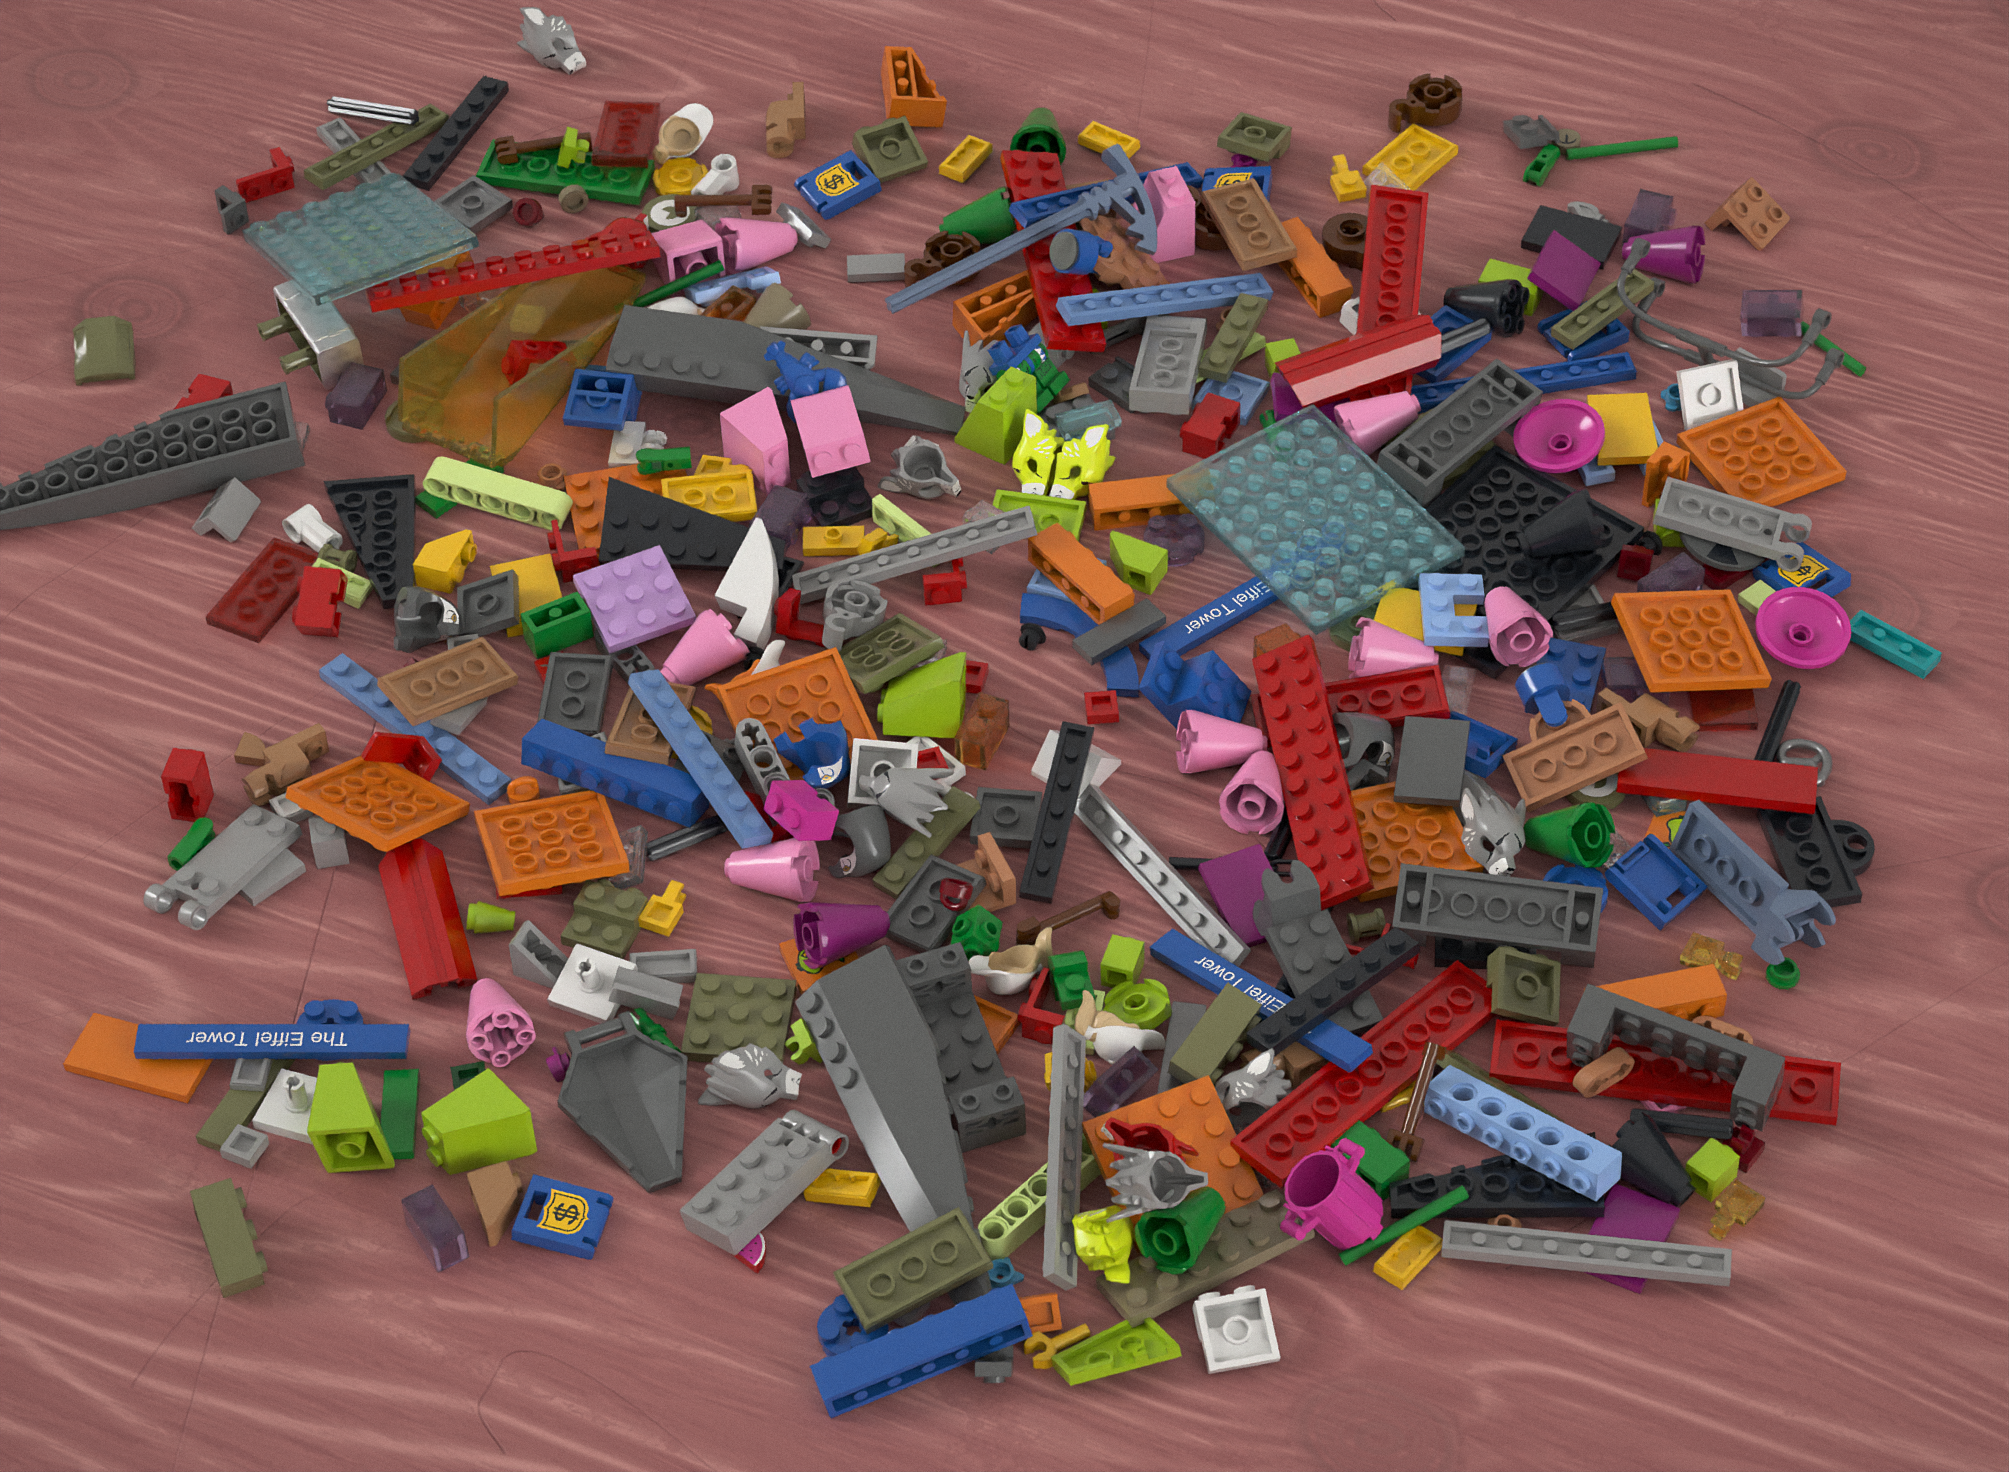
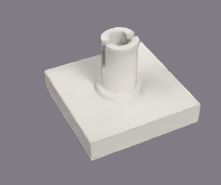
M1730 359L1676 371L1684 430L1687 431L1744 410L1737 360Z
M576 943L547 1001L552 1007L598 1023L613 1020L621 1005L608 1001L617 969L621 966L638 972L637 965Z
M281 1069L252 1120L254 1129L313 1145L307 1133V1127L317 1078Z

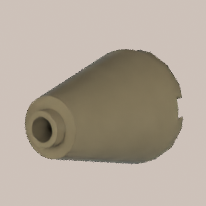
M772 283L766 287L743 321L757 328L762 326L807 330L811 325L810 317L803 305L799 303L796 306L790 300L794 295L777 283Z

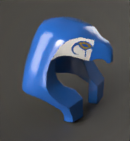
M810 718L798 725L805 737L801 741L792 743L785 731L774 739L778 753L805 773L803 778L812 788L827 789L833 787L850 774L851 764L848 738L841 720L831 724H817L813 718Z

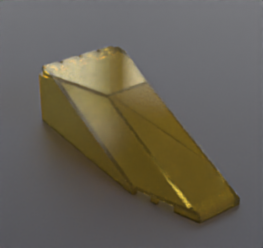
M617 265L545 279L535 283L529 282L513 285L399 358L398 421L404 422L402 430L419 438L424 437L426 441L443 448H449L450 451L466 458H473L474 461L487 467L505 466L516 457L570 389L575 369L585 370L614 334L624 305H633L646 283V274L624 265ZM511 340H556L566 344L567 349L546 363H530L526 376L513 385H510L501 370V362L503 357L506 356Z

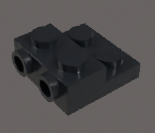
M856 466L813 478L810 471H806L801 475L800 479L796 480L797 497L817 527L849 526L873 517L872 497L865 489L864 478Z

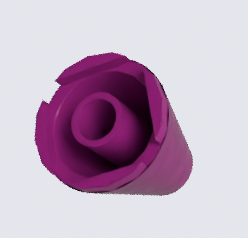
M1693 225L1629 238L1628 243L1623 244L1622 258L1626 260L1631 253V247L1636 238H1642L1650 242L1649 253L1645 258L1640 259L1635 267L1637 269L1689 284H1696L1701 279L1705 262V255H1701L1700 246L1705 245V235L1702 226Z
M806 902L797 906V908L801 909L800 913L794 914L793 917L795 943L798 951H805L808 959L803 960V962L810 969L822 968L884 938L887 930L890 928L889 915L879 905Z

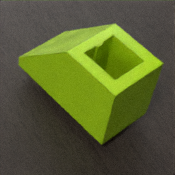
M1112 530L1110 533V557L1121 581L1129 584L1132 589L1151 595L1168 572V550Z

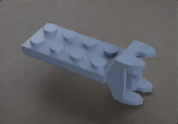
M1700 800L1691 802L1669 850L1708 886L1707 889L1756 934L1751 949L1766 962L1778 965L1785 961L1780 949L1781 947L1798 940H1802L1813 948L1825 945L1826 943L1821 931L1814 925V919L1828 926L1836 923L1834 912L1828 903L1815 891L1787 889L1789 884Z

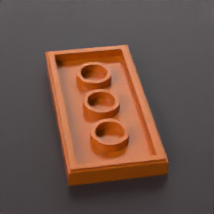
M93 1013L63 1062L64 1069L68 1072L188 1103L213 1059H136L134 1047L138 1024Z

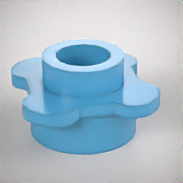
M1678 383L1671 384L1661 392L1660 397L1665 400V408L1668 411H1680L1682 409Z

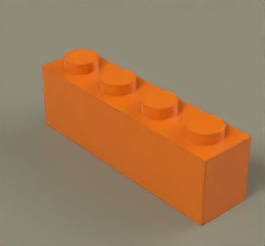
M1298 217L1281 222L1297 248V257L1277 262L1319 318L1340 312L1343 305L1351 299V295L1354 293L1351 281L1343 276L1337 263L1329 258L1324 246L1315 240L1308 226L1305 227Z
M1209 470L1088 484L1089 510L1094 531L1215 517V492Z
M1055 523L1038 532V535L1028 538V561L1096 624L1100 625L1134 606L1135 594L1131 586L1123 583L1109 566L1101 563L1090 549L1085 548L1079 543L1070 531H1066L1059 523Z
M1714 964L1596 986L1690 1022L1699 1016H1710L1713 1018L1724 1016L1727 993Z

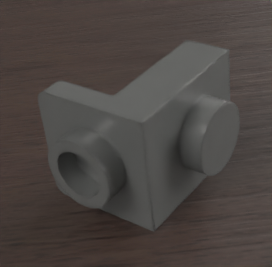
M224 185L214 190L225 233L231 234L249 222L245 199Z
M1364 758L1350 771H1346L1351 791L1389 783V774L1382 767L1374 765Z
M1013 1345L976 1359L975 1377H983V1382L1003 1383L1005 1382V1377H1012L1014 1371Z

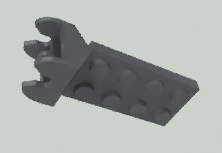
M1292 860L1289 873L1293 880L1291 883L1282 882L1279 875L1269 868L1264 870L1261 878L1264 898L1263 901L1257 900L1255 902L1252 914L1260 935H1265L1295 997H1297L1352 957L1328 910L1321 911L1320 886L1314 874L1301 861ZM1369 989L1328 1018V1020L1354 1035L1369 1031L1383 1019Z

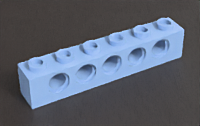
M1451 1065L1430 1081L1424 1101V1112L1433 1118L1454 1127L1462 1133L1481 1141L1489 1147L1506 1154L1594 1201H1597L1620 1180L1622 1152Z

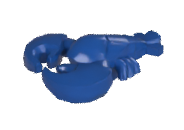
M780 340L778 343L772 342L766 348L767 352L764 354V358L766 361L775 360L777 367L780 369L782 376L774 381L780 394L784 395L788 389L791 390L786 404L787 415L796 423L791 400L817 394L819 392V382L822 381L823 392L846 386L847 382L846 377L836 368L827 367L812 370V367L819 364V360L815 359L808 352L804 353L800 360H798L790 353L784 351L786 342Z

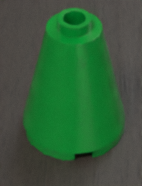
M1047 108L1032 110L1013 136L1010 150L1057 153L1061 165L1066 157V144L1053 112Z
M1000 187L943 217V224L939 225L940 232L948 231V235H962V231L974 236L980 244H995L1013 235L1017 226L1014 216L1009 212L1011 206L1010 198L1005 199L1003 192L1008 191L1007 187Z
M1584 802L1531 817L1523 827L1525 845L1529 849L1584 868L1600 867L1608 860L1614 844H1610V833H1615L1612 816L1604 805L1594 802Z
M1204 1186L1189 1192L1184 1200L1174 1207L1144 1212L1135 1226V1239L1143 1256L1146 1259L1150 1256L1158 1263L1155 1267L1160 1271L1170 1274H1180L1187 1271L1196 1263L1225 1212L1224 1199L1215 1189Z

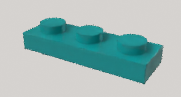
M1860 610L1850 620L1851 641L1922 679L1941 661L1942 652L1863 610Z

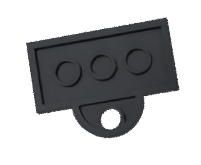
M1821 796L1816 797L1815 814L1757 808V818L1780 874L1789 884L1787 889L1815 891L1830 907L1861 903L1862 892L1855 876L1864 873L1870 867L1875 850L1873 838L1867 830L1850 821L1831 820ZM1858 843L1862 845L1864 848L1853 849L1849 846V844Z

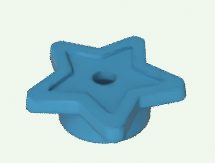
M1005 1257L1004 1259L992 1261L994 1268L988 1271L992 1289L1005 1287L1010 1284L1014 1285L1023 1281L1024 1274L1014 1270L1010 1258ZM1001 1275L1003 1278L998 1279L997 1276Z

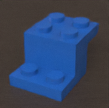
M587 364L585 370L575 369L563 415L564 425L623 431L625 421L635 422L642 391L637 390L634 375L606 372V366Z
M1165 640L1155 644L1138 688L1176 729L1181 713L1191 709L1240 723L1252 692L1213 650L1184 661Z

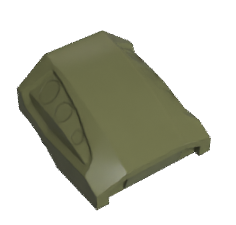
M117 316L84 319L73 328L76 386L87 382L125 378L135 380L134 331L131 322Z

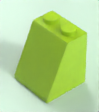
M1011 366L978 400L954 438V442L1005 465L1013 457L1023 435L1025 410L1029 409L1037 414L1036 377Z
M966 652L953 654L909 670L900 677L890 679L888 688L882 689L881 703L878 704L877 722L883 723V735L960 739L966 711Z
M353 1062L320 1065L307 1133L327 1173L394 1168L395 1161L377 1113Z
M489 1068L421 1112L424 1125L421 1131L428 1145L426 1154L434 1166H441L449 1175L529 1156L537 1152L530 1109Z

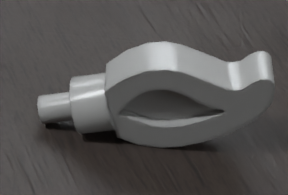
M1575 201L1570 202L1567 206V212L1609 223V220L1605 219V216L1600 214L1598 208L1592 204Z

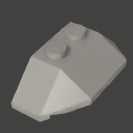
M760 326L762 330L867 370H871L875 366L877 335Z

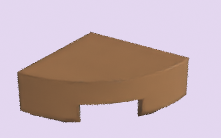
M1082 382L1060 390L1057 395L1053 396L1054 405L1089 393L1087 384Z
M244 732L234 754L235 762L264 766L265 760L262 750L266 748L262 740L251 733Z

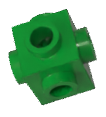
M977 905L956 917L952 928L951 944L961 942L968 961L977 955L988 957L992 952H997L999 949L1003 922L982 906Z

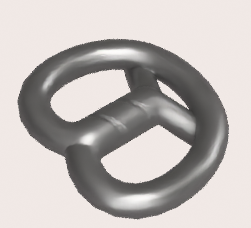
M1791 739L1783 742L1777 749L1776 756L1779 763L1818 767L1817 765L1822 762L1821 771L1818 768L1817 786H1824L1832 770V758L1829 751L1823 745L1807 739ZM1799 748L1811 750L1817 753V755L1813 758L1787 757L1786 753L1791 749Z

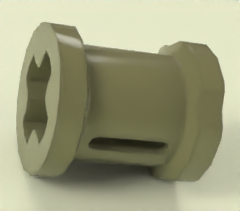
M325 543L318 554V558L354 573L357 566L358 556L355 550L343 551L335 549L332 544Z
M1376 908L1371 913L1360 915L1347 913L1346 915L1347 929L1352 943L1358 942L1359 938L1375 935L1381 937L1386 924L1381 908Z

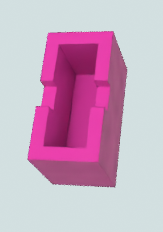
M804 780L772 781L763 809L798 841L831 840L839 810L826 799L818 798V792Z

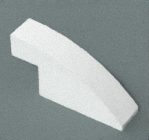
M756 517L714 596L720 609L743 617L734 633L735 639H741L747 648L758 647L764 650L776 618L774 615V605L779 597V577L776 557L762 519Z

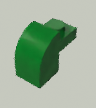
M1083 950L1048 956L1050 985L1055 1002H1060L1062 1011L1080 1008L1083 1001V990L1089 991L1095 1001V994L1088 973V961Z

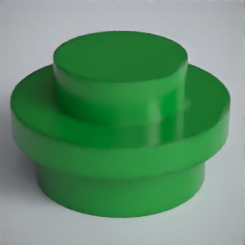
M1784 957L1785 961L1778 965H1768L1766 979L1773 987L1790 989L1798 984L1800 970L1797 964L1790 958Z

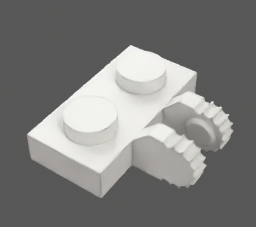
M625 421L623 431L614 430L608 467L615 468L639 464L640 462L636 459V452L640 449H664L662 446L666 444V434L658 430L646 431L645 422Z

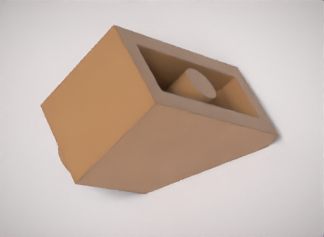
M507 1161L466 1173L470 1195L490 1247L498 1244L520 1209L518 1194L523 1192L522 1183L518 1172L511 1174Z

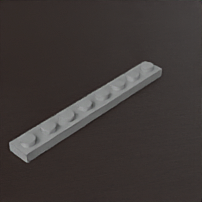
M1025 506L792 575L794 588L801 590L800 604L824 598L827 589L836 582H838L839 586L851 585V580L872 584L1038 534L1030 506Z
M1089 784L1078 798L1074 813L1193 941L1239 967L1251 949L1099 787Z
M1061 1024L1053 1027L1043 1277L1066 1291L1077 1287L1078 1255L1076 1253L1072 1219L1080 1211L1083 1131L1081 1124L1083 1122L1086 1037L1066 1024Z
M1445 1220L1441 1257L1729 1287L1732 1249Z

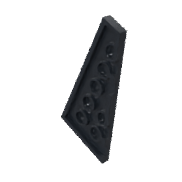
M415 475L324 481L325 491L354 550L357 552V556L383 609L394 608L401 588L415 586L413 567L415 562L416 528Z
M609 477L599 563L604 565L660 545L672 569L728 571L750 528ZM768 535L776 557L778 574H784L786 542Z
M1595 1132L1586 1134L1596 1139ZM1506 1154L1481 1160V1165L1466 1169L1464 1165L1452 1167L1451 1173L1439 1176L1428 1173L1389 1184L1391 1218H1404L1462 1185L1467 1191L1469 1198L1434 1218H1496L1502 1214L1513 1218L1604 1217L1605 1211L1603 1195L1597 1201H1594Z

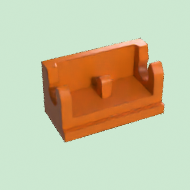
M1663 441L1647 460L1642 505L1649 508L1655 504V499L1661 498L1667 476L1687 482L1691 453Z

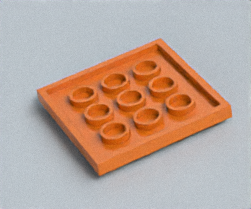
M1776 397L1677 434L1676 443L1681 449L1691 453V461L1718 492L1765 506H1777L1843 481L1846 477L1844 467L1781 397Z
M638 464L563 476L566 494L573 501L570 513L578 550L595 547L598 566H601L599 563V553L609 477L663 496L661 479L687 476L686 469L643 475L637 470Z
M1730 589L1614 593L1611 604L1650 693L1769 687L1772 678Z
M836 647L717 686V693L734 732L736 733V727L743 719L753 718L760 721L790 780H804L803 776L805 773L778 753L774 739L785 731L792 743L801 741L805 737L798 725L805 720L813 718L817 724H831L841 720L847 733L850 764L854 738L878 740ZM758 762L756 764L760 768H768L770 766L766 762Z
M361 755L287 786L285 797L298 804L301 809L311 811L322 817L325 822L335 824L348 831L351 836L359 837L372 844L377 850L385 852L468 815L470 808L469 802L395 763L364 761Z
M1396 781L1351 791L1375 888L1358 895L1357 897L1360 902L1397 894L1401 863L1483 873L1484 866L1465 852L1466 846L1461 840L1463 826L1452 806L1394 802Z
M592 790L474 811L475 823L499 896L516 895L525 891L548 889L553 886L581 883L590 879L614 877L618 874L630 872L629 861L605 796Z
M1209 1075L1087 1120L1081 1124L1082 1132L1105 1182L1119 1172L1109 1167L1111 1162L1115 1161L1113 1151L1104 1148L1103 1144H1113V1142L1100 1130L1110 1117H1113L1131 1125L1140 1123L1160 1125L1175 1135L1176 1139L1196 1149L1199 1152V1156L1182 1153V1156L1186 1159L1185 1164L1189 1168L1207 1173V1186L1219 1192L1224 1199V1214L1256 1201L1264 1195L1251 1165L1240 1158V1155L1230 1146V1140L1237 1135ZM1107 1186L1112 1197L1121 1194L1114 1188ZM1115 1203V1205L1123 1210L1127 1208L1125 1205ZM1143 1213L1129 1216L1134 1226V1233L1136 1223L1140 1220ZM1134 1239V1247H1135V1250H1136V1252H1139L1140 1249H1139V1247H1138V1245H1137L1136 1239Z

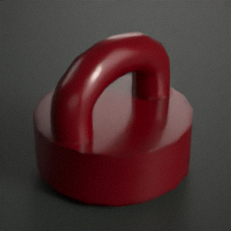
M519 199L513 207V217L522 226H534L544 218L542 206L535 199Z
M956 878L941 879L939 892L943 906L951 911L964 910L967 907L968 900L971 899L973 885L970 882ZM948 896L958 898L960 902L953 903L948 899Z

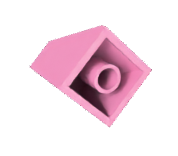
M1177 166L1149 172L1143 186L1152 204L1157 227V251L1154 255H1150L1156 263L1195 255V201ZM1134 202L1133 207L1140 213L1136 202Z
M703 220L651 233L659 245L661 257L653 258L652 261L665 285L718 260L721 261L724 271L698 283L726 276L722 239ZM684 289L670 295L671 298L685 295Z
M849 385L790 401L812 478L871 462Z
M767 387L720 413L724 457L731 458L733 465L743 464L749 466V469H752L754 485L766 496L789 484L791 478L788 442L772 389Z

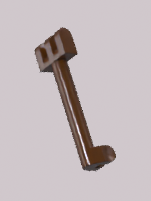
M590 132L578 133L577 140H587L590 143L588 152H593ZM513 135L499 137L494 141L498 162L500 164L518 162L517 154L560 148L564 136L515 143Z
M752 185V194L675 195V214L677 217L684 218L687 216V207L751 206L752 215H769L772 212V206L770 205L772 204V186Z
M1107 891L1042 922H1039L1032 916L1017 924L1016 945H1035L1037 936L1045 928L1051 927L1052 931L1100 909L1109 919H1117L1120 913V899L1113 892Z
M1425 1042L1422 1052V1063L1401 1131L1389 1128L1386 1141L1393 1147L1395 1141L1400 1142L1398 1148L1405 1154L1408 1145L1413 1146L1410 1160L1414 1162L1418 1161L1425 1140L1414 1136L1436 1061H1443L1447 1050L1446 1047L1431 1042Z

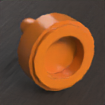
M523 776L510 782L507 786L509 802L516 804L538 800L540 798V791L537 779L532 776Z

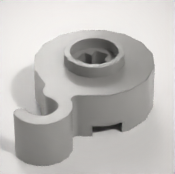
M851 580V585L839 586L838 582H836L827 589L822 613L825 622L822 643L826 648L836 647L839 652L842 650L844 639L859 637L884 622L888 601L880 596V589L867 582Z

